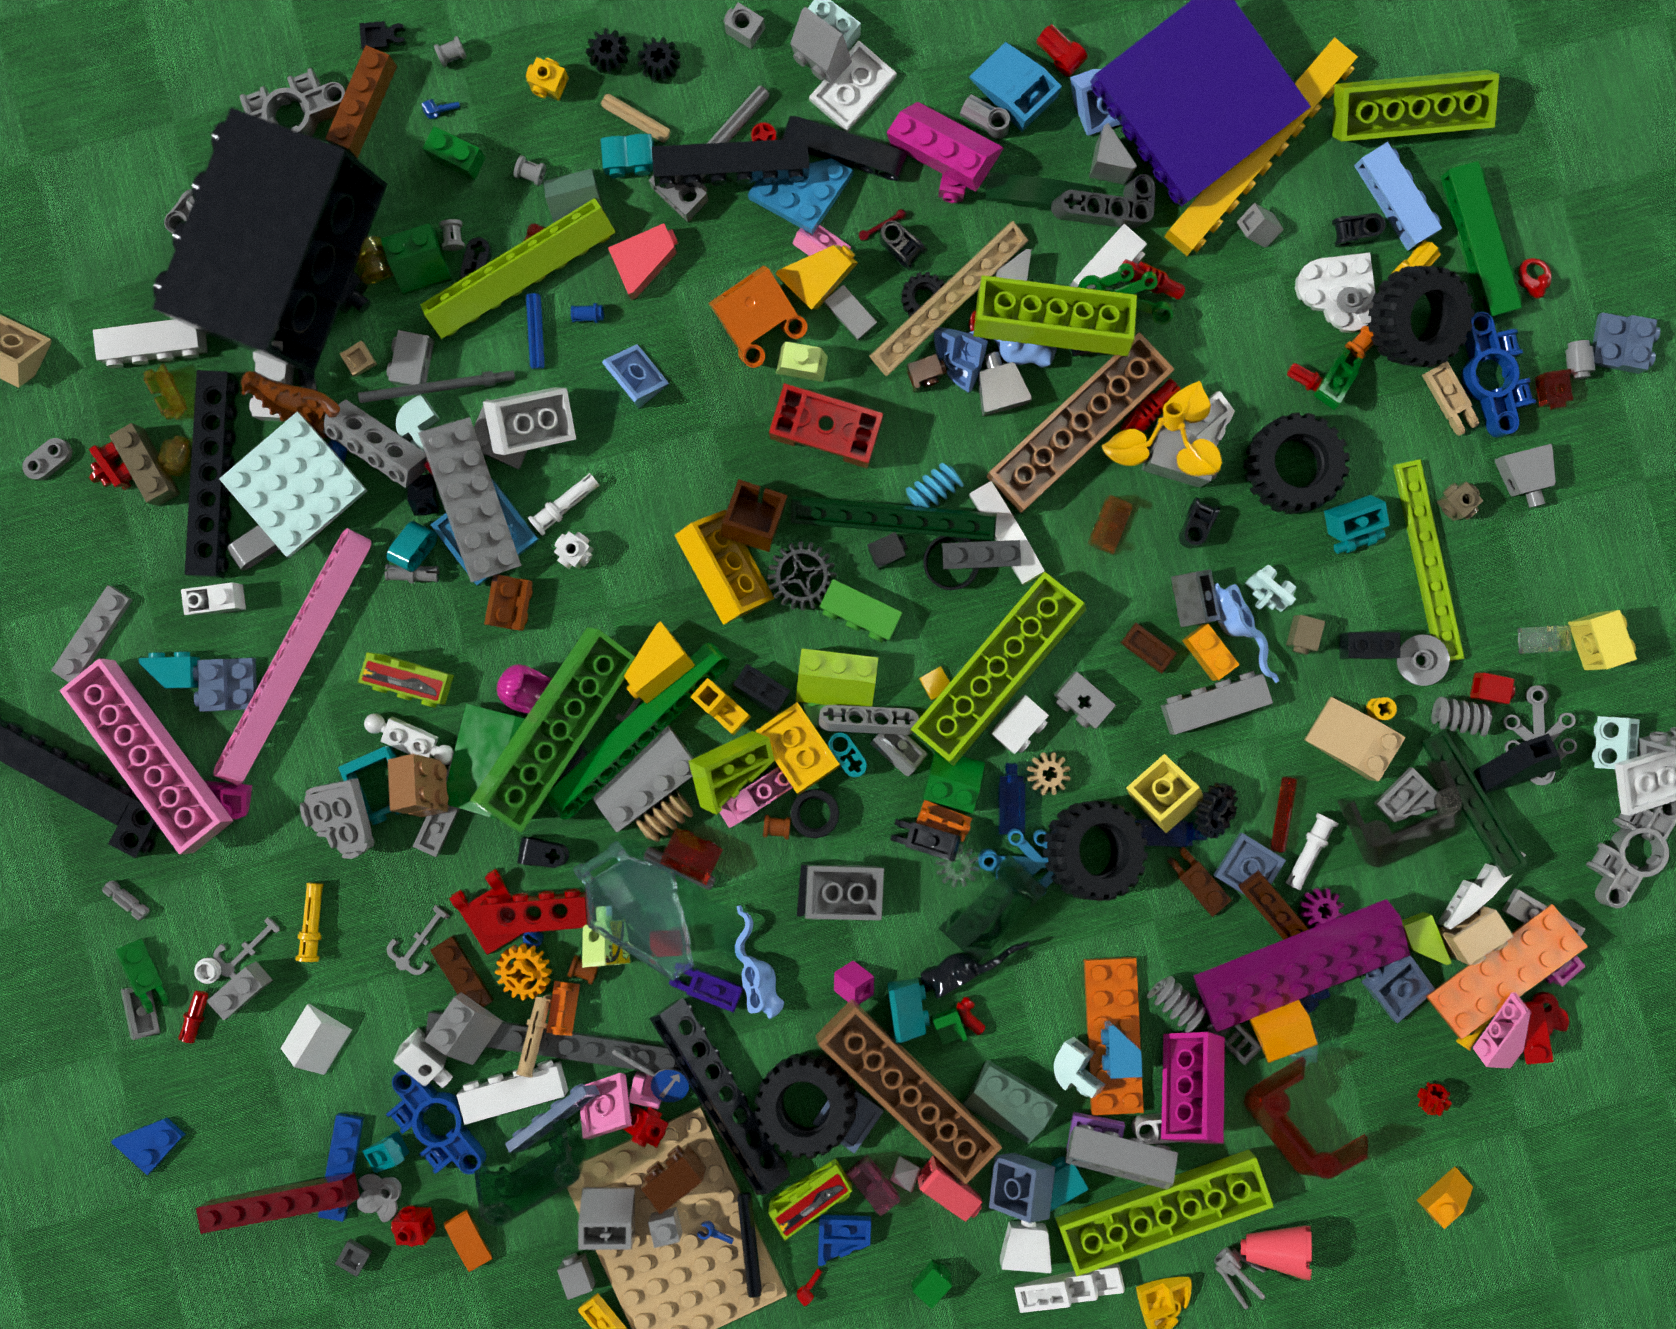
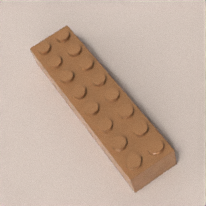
M1139 332L1134 337L1128 356L1114 355L1001 460L986 477L1022 513L1175 369Z
M853 999L815 1035L818 1045L965 1185L1002 1148L997 1137L899 1043H896V1040Z

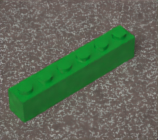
M1479 161L1451 168L1440 179L1479 311L1488 313L1492 316V319L1512 314L1522 308V296L1520 291L1516 289L1514 269L1509 265L1507 258V245L1502 241L1500 222L1492 208L1493 198L1487 191L1485 171L1480 167Z

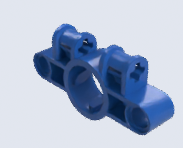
M1478 312L1474 314V317H1471L1470 324H1473L1471 332L1466 334L1468 339L1465 342V347L1469 360L1462 370L1461 381L1467 394L1480 401L1488 433L1495 438H1501L1518 429L1519 417L1517 409L1535 404L1536 399H1533L1529 387L1530 378L1519 380V366L1514 357L1522 355L1523 350L1518 345L1516 337L1518 333L1517 328L1497 333L1492 316L1486 312ZM1474 321L1480 324L1481 331L1475 329ZM1480 360L1481 362L1493 360L1501 366L1502 377L1504 378L1501 388L1488 391L1479 385L1480 380L1476 375V367ZM1500 419L1505 421L1506 430L1500 427Z
M403 1069L397 1072L392 1079V1087L402 1101L386 1113L387 1117H392L401 1128V1134L412 1127L417 1139L424 1145H427L419 1153V1156L426 1158L434 1168V1174L451 1161L465 1174L476 1173L486 1160V1152L465 1126L457 1096L447 1092H437L430 1083L423 1086ZM403 1074L408 1075L411 1078V1085H406L405 1083H403ZM434 1103L446 1105L447 1110L455 1115V1130L452 1128L446 1136L433 1134L429 1126L424 1124L423 1113ZM467 1155H474L477 1158L478 1164L468 1162Z

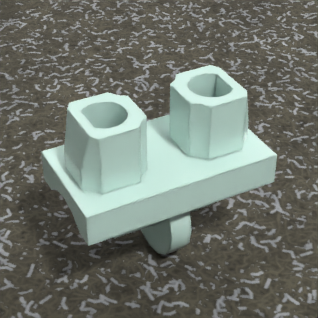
M1270 565L1253 574L1245 584L1254 590L1252 594L1259 599L1255 605L1258 609L1266 605L1271 610L1276 608L1282 612L1296 600L1293 596L1296 586L1286 580L1280 585L1273 580L1277 572Z

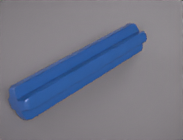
M530 293L526 295L530 367L532 369H543L545 365L541 297L537 293Z

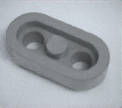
M59 438L49 439L25 458L22 466L23 472L27 477L41 481L47 479L71 459L73 453L71 445ZM57 446L58 452L54 455L52 451ZM37 462L38 468L34 471L33 464Z

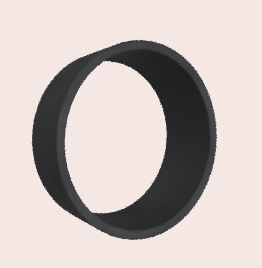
M940 536L927 547L923 561L926 575L930 581L946 590H957L969 585L975 579L979 568H973L970 576L963 583L956 586H945L935 581L928 570V557L932 549L944 541H956L959 543L971 541L967 538Z

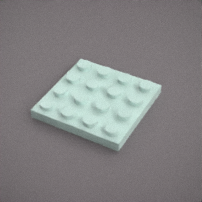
M298 411L219 478L288 558L293 556L368 491Z

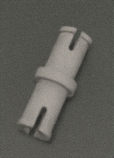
M385 565V570H387L385 571V580L387 581L404 580L409 583H415L416 581H439V577H437L439 575V566H419L415 571L409 572L397 565Z

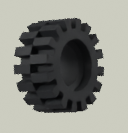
M920 272L915 277L911 276L909 281L905 283L901 301L903 309L908 312L909 317L921 307L915 300V293L919 289L927 288L935 294L944 285L945 282L942 279L939 280L936 274L931 276L930 272H926L925 275H922Z

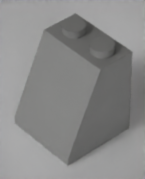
M1158 420L1155 423L1154 430L1158 425ZM1164 425L1152 446L1148 447L1149 458L1143 463L1142 471L1199 488L1209 483L1211 479H1215L1218 473L1192 476L1181 471L1177 465V454L1180 450L1186 448L1180 430L1170 431ZM1185 428L1188 442L1192 444L1198 438Z

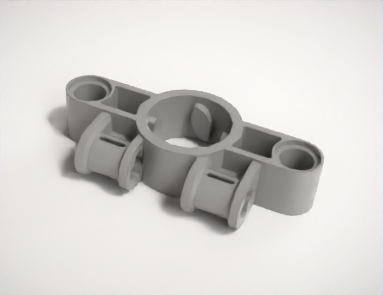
M309 68L304 74L296 77H287L290 88H279L269 94L266 87L262 86L257 92L249 95H240L245 113L278 124L275 119L276 112L282 105L291 104L293 101L300 102V106L305 113L304 119L299 126H294L291 129L312 136L318 123L335 117L346 90L337 82H330L321 86L316 73L312 68ZM342 94L340 100L333 102V98L336 95Z
M1676 801L1667 803L1668 809L1665 813L1663 812V805L1630 816L1620 813L1617 818L1612 820L1614 824L1622 829L1613 835L1609 846L1598 843L1596 854L1591 861L1586 863L1588 868L1603 876L1595 890V897L1600 904L1614 908L1624 907L1631 899L1643 877L1654 876L1664 869L1669 859V847L1666 839L1676 824ZM1642 833V837L1650 841L1652 855L1646 860V865L1638 869L1637 866L1628 863L1625 857V848L1629 846V840L1633 836ZM1614 889L1615 897L1610 901L1609 894Z

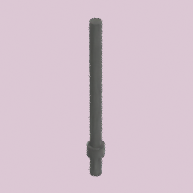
M513 370L497 373L486 371L482 372V375L360 392L358 397L360 403L480 385L490 387L495 386V383L515 380Z

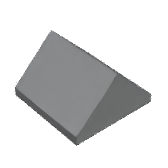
M1109 123L1104 125L1096 142L1089 178L1124 185L1130 180L1137 165Z

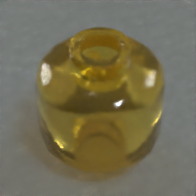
M174 436V439L163 441L157 457L162 471L170 475L182 476L183 473H188L191 470L192 445L189 444L190 441L188 439Z

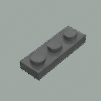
M1020 540L942 543L943 569L1021 566Z

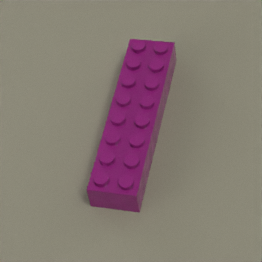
M1385 899L1196 974L1194 979L1202 1004L1206 1007L1205 1013L1215 1031L1219 1032L1408 957L1410 953L1401 916L1389 901Z

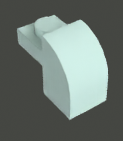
M419 394L404 404L399 410L396 418V430L398 435L407 441L413 438L410 443L425 452L418 433L440 420L428 400Z
M1075 1037L1065 1041L1054 1061V1074L1058 1083L1065 1091L1075 1085L1080 1094L1094 1098L1101 1093L1106 1084L1085 1069L1095 1052Z

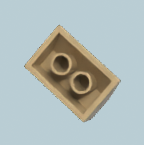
M0 315V379L19 388L34 377L51 345V339Z

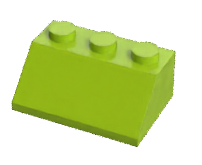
M801 648L796 702L872 707L878 657Z

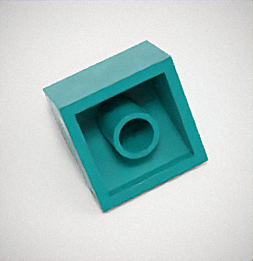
M918 978L887 982L896 1043H902L926 1034L925 1026H930L928 1010L923 1011L922 1001L926 1000L924 985H919Z

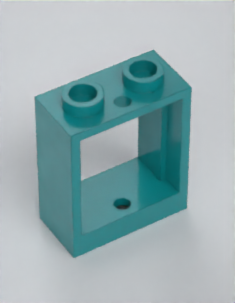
M384 746L338 767L343 780L357 778L356 772L386 759L388 762V759L397 758L392 746ZM360 785L369 822L374 826L387 820L386 815L394 811H390V806H387L373 813Z

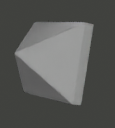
M899 1156L890 1181L912 1192L921 1167Z

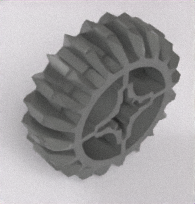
M799 541L798 550H795L794 545L790 543L789 549L791 552L787 553L785 549H780V553L784 556L782 559L776 555L773 556V560L778 565H769L768 568L776 572L775 574L768 575L767 578L768 580H776V583L769 585L770 590L779 589L774 594V597L777 599L782 595L785 596L781 602L782 605L785 606L791 600V609L795 610L797 603H801V610L805 611V603L810 602L812 609L816 608L815 599L821 604L823 600L821 595L826 594V587H829L831 581H828L829 578H835L837 574L835 572H828V569L835 567L834 562L825 563L830 558V555L827 553L822 558L819 556L822 553V547H818L816 552H813V543L810 542L806 550L803 549V542ZM799 556H809L815 559L820 566L807 568L803 566ZM792 559L794 572L787 576V578L781 579L784 565ZM797 564H799L804 573H810V576L806 577L807 588H805L800 579H795V575H798L797 571H799ZM824 573L822 585L813 594L810 588L811 579L818 576V574ZM794 584L802 587L805 597L794 596L787 592L784 587Z

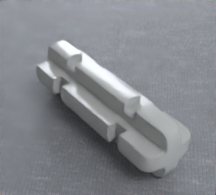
M112 880L105 884L102 889L103 893L108 897L112 896V900L125 911L132 912L131 915L135 919L140 921L148 915L149 908L144 904L140 905L139 900L124 888L120 889L121 886Z

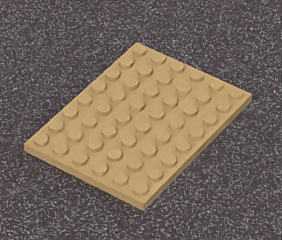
M699 1106L667 1121L669 1125L657 1148L648 1143L646 1147H642L630 1138L570 1166L560 1173L579 1214L583 1187H635V1241L632 1249L596 1250L631 1329H717L787 1296V1290L755 1223L762 1292L760 1297H748L737 1200L738 1194L741 1191L702 1106ZM688 1143L707 1167L703 1182L668 1208L677 1207L683 1232L680 1242L654 1248L648 1221L651 1213L658 1211L641 1190L644 1182L643 1178L647 1174L646 1170L657 1161L660 1163L664 1162L668 1158L667 1154L674 1147L680 1145L682 1148ZM704 1221H711L715 1230L733 1237L734 1240L732 1244L711 1236L706 1240H702L697 1236V1232L703 1231L708 1234V1228L701 1224Z

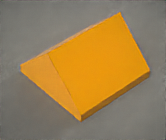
M1299 1000L1249 1019L1268 1063L1318 1045L1310 1017Z

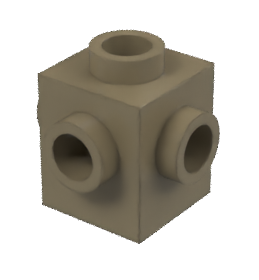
M1467 481L1458 485L1456 483L1451 484L1443 491L1444 496L1437 501L1444 514L1453 521L1471 518L1479 511L1477 506L1483 502L1479 496V490L1474 485L1468 484Z

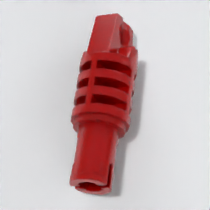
M1125 259L1122 263H1128L1133 267L1134 277L1129 282L1133 283L1141 280L1145 272L1151 271L1156 274L1158 284L1154 289L1148 291L1155 294L1162 292L1177 300L1184 295V285L1169 279L1166 272L1142 261L1138 264ZM1124 270V271H1123V274H1124V275H1127V274L1130 273L1129 270ZM1148 278L1145 282L1151 283L1154 279Z
M1169 378L1155 394H1149L1131 412L1120 427L1121 431L1136 429L1144 432L1148 429L1150 424L1163 413V407L1169 399L1181 390L1179 386H1176L1177 383Z

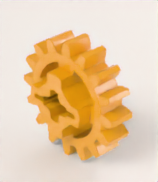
M522 943L519 947L514 944L509 950H505L501 954L502 957L496 962L500 967L495 971V974L501 975L497 983H504L503 991L511 990L512 998L520 994L521 1000H525L528 996L534 999L538 993L541 994L546 989L545 986L551 981L547 976L552 973V969L546 968L550 960H543L541 957L544 952L541 951L537 954L535 952V945L527 949L526 943ZM516 957V960H515L514 963L511 965V964H510L511 960ZM537 979L536 984L531 986V983Z

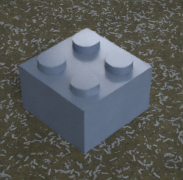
M1017 1153L995 1156L989 1208L1028 1223L1049 1219L1055 1166Z

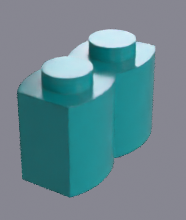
M634 134L601 138L602 164L605 174L610 175L612 178H622L626 173L630 172L638 176L649 175L653 171L652 146H654V139L652 135Z

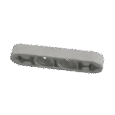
M826 705L820 710L818 722L821 728L827 731L910 735L914 733L911 728L919 720V717L915 711L904 708ZM827 715H832L833 721L828 720ZM841 715H845L844 722H841ZM858 715L863 721L861 723H853L849 717ZM878 716L885 717L888 723L884 725L878 724L875 718ZM904 719H908L910 724H905Z

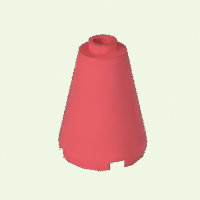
M1304 1225L1246 1234V1239H1241V1255H1246V1261L1303 1280H1311V1269H1309V1264L1312 1261L1311 1226Z

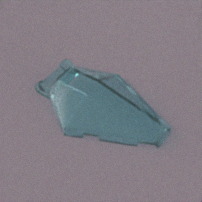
M618 841L610 844L609 849L585 864L580 863L573 868L575 875L585 885L587 919L590 929L672 981L695 966L689 946L691 941L683 908L679 904L677 895L678 887L674 870L647 861L643 862L629 856ZM613 857L619 860V862L594 878L590 874L591 871Z

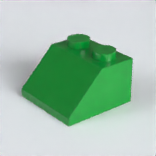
M430 223L381 238L388 264L403 295L452 279L437 231Z
M935 751L922 798L973 813L980 791L985 762L962 756L953 766Z

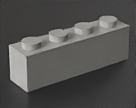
M1254 671L1239 675L1240 680L1235 682L1225 679L1216 682V688L1206 690L1204 686L1191 690L1192 695L1182 698L1181 694L1166 698L1167 703L1161 705L1169 733L1176 735L1272 704L1273 701L1264 674L1255 675Z
M1079 1125V1127L1075 1126L1070 1133L1065 1163L1168 1190L1174 1183L1178 1153L1171 1151V1148L1165 1145H1155L1154 1147L1145 1144L1144 1140L1138 1138L1127 1140L1120 1138V1135L1115 1132L1105 1131L1100 1133L1094 1131V1128L1091 1126Z

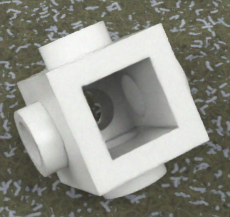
M569 531L566 535L562 534L554 545L556 547L554 553L560 556L557 561L568 569L572 566L580 569L581 566L585 567L593 556L591 553L594 549L588 545L590 540L580 532H577L575 535ZM572 544L575 545L576 551L573 554H569L568 550Z

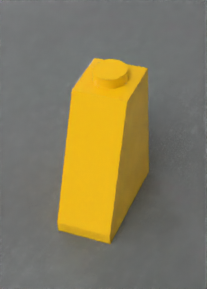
M832 245L779 269L775 274L812 310L818 309L858 262L853 259L855 254L847 246Z
M661 621L656 624L624 675L630 684L626 687L635 699L640 697L646 704L695 666L672 633Z

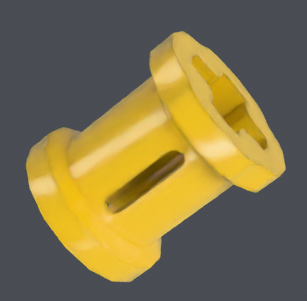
M1388 697L1372 698L1366 705L1367 715L1375 720H1389L1395 716L1397 706ZM1379 704H1383L1382 709L1384 710V713H1379L1381 710L1378 707Z

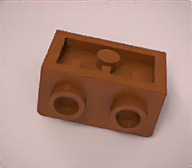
M499 574L493 575L484 624L523 631L528 620L529 600L533 593L532 581Z

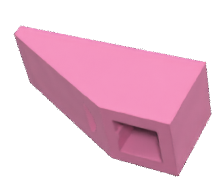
M777 767L739 791L740 794L735 798L731 797L721 807L723 810L719 813L727 826L731 828L793 787L782 770Z
M1512 992L1473 1046L1474 1051L1486 1067L1511 1068L1524 1051L1530 1011L1516 993Z

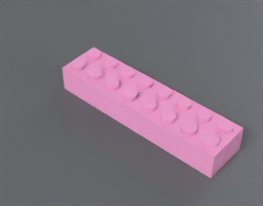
M99 658L59 690L179 855L195 853L233 822V819L115 660Z

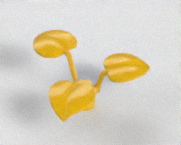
M1200 381L1181 389L1169 399L1163 407V418L1158 419V425L1149 441H1147L1145 434L1141 431L1127 429L1117 433L1107 443L1102 445L1104 453L1114 462L1125 466L1139 465L1149 458L1147 447L1152 446L1164 425L1170 431L1180 430L1183 443L1186 447L1177 454V465L1181 471L1192 476H1205L1215 474L1221 468V455L1218 448L1206 439H1197L1190 444L1185 431V421L1189 423L1200 422L1209 415L1211 410L1210 400Z

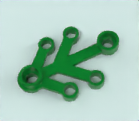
M1124 263L1118 267L1117 272L1102 278L1096 275L1084 277L1079 282L1078 288L1088 289L1087 286L1096 285L1093 288L1094 290L1135 294L1145 289H1154L1158 284V280L1154 272L1148 271L1142 275L1141 280L1116 290L1108 288L1120 281H1130L1134 277L1132 265ZM1124 270L1130 271L1127 275L1121 274ZM1148 278L1154 279L1151 283H1146L1145 281ZM1137 297L1136 309L1152 314L1155 323L1164 325L1172 320L1173 311L1169 303L1164 301L1153 303ZM1160 309H1166L1162 313L1157 312Z

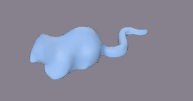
M994 339L1002 359L1007 363L1014 362L1016 365L1034 363L1042 368L1051 365L1057 347Z
M1216 583L1214 586L1221 620H1218L1220 628L1225 634L1232 637L1245 636L1255 638L1260 648L1259 666L1265 676L1271 677L1275 683L1279 682L1277 675L1271 672L1267 665L1269 651L1267 640L1263 633L1255 628L1254 617L1250 608L1244 602L1239 587L1233 584L1223 589Z
M739 905L737 906V912L744 918L745 928L736 940L735 953L739 961L744 964L742 984L747 995V1009L752 1014L763 1011L768 1019H772L781 1012L784 1001L776 994V976L773 967L765 961L747 956L745 952V942L751 935L753 919Z

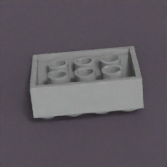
M668 725L593 797V800L614 830L619 832L692 778L689 761L694 759V757L670 725Z

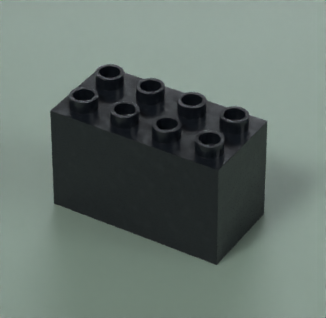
M230 107L226 120L219 122L213 130L211 145L214 151L206 171H201L194 179L192 185L194 202L188 218L180 222L174 231L172 242L175 251L167 270L162 271L154 282L153 295L156 300L152 309L208 335L313 375L388 184L344 148ZM283 341V350L281 351L282 348L272 345V342Z

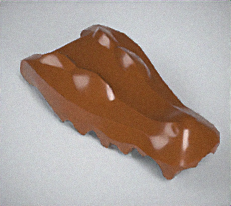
M247 371L243 375L241 381L242 394H253L257 400L262 401V408L270 410V415L279 414L280 421L284 422L298 411L322 438L328 437L323 432L325 414L329 417H337L340 412L338 404L328 396L313 389L296 387L269 379L255 371Z

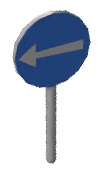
M617 1050L612 1051V1054L653 1077L651 1080V1090L659 1100L676 1102L686 1096L689 1090V1083L681 1071L674 1068H665L654 1073Z

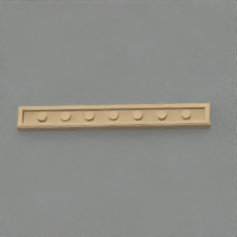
M1012 221L1006 225L869 356L885 376L889 375L979 289L982 275L993 276L997 270L1029 241L1015 222Z

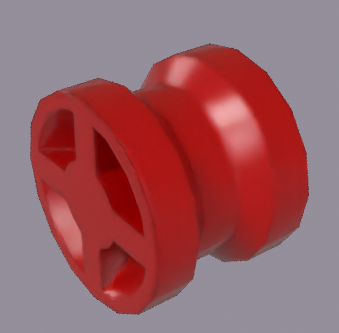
M759 123L752 129L751 139L752 141L777 140L776 131L769 123Z

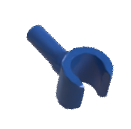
M430 99L422 103L423 111L429 119H436L444 111L460 108L459 102L437 106L434 100Z
M704 1221L701 1224L708 1228V1234L703 1231L697 1232V1236L702 1240H706L710 1236L732 1244L734 1240L733 1237L715 1230L711 1221Z

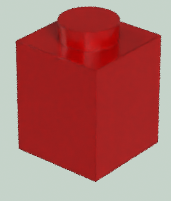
M1474 673L1470 698L1497 704H1510V700L1513 699L1515 694L1514 679L1489 673Z

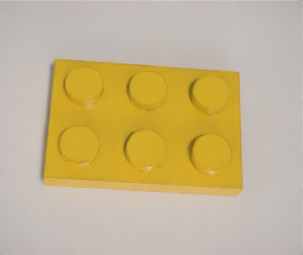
M798 702L755 731L769 737L774 760L798 795L841 766Z

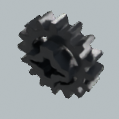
M1215 782L1214 786H1209L1207 793H1203L1204 799L1198 802L1197 811L1195 812L1198 815V818L1195 820V824L1198 825L1196 830L1201 832L1202 835L1211 839L1212 837L1217 839L1219 834L1224 835L1226 828H1230L1229 822L1235 818L1238 808L1235 806L1238 797L1235 796L1237 791L1232 789V786L1222 782Z

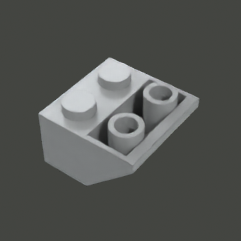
M583 1187L578 1223V1250H631L635 1241V1187Z

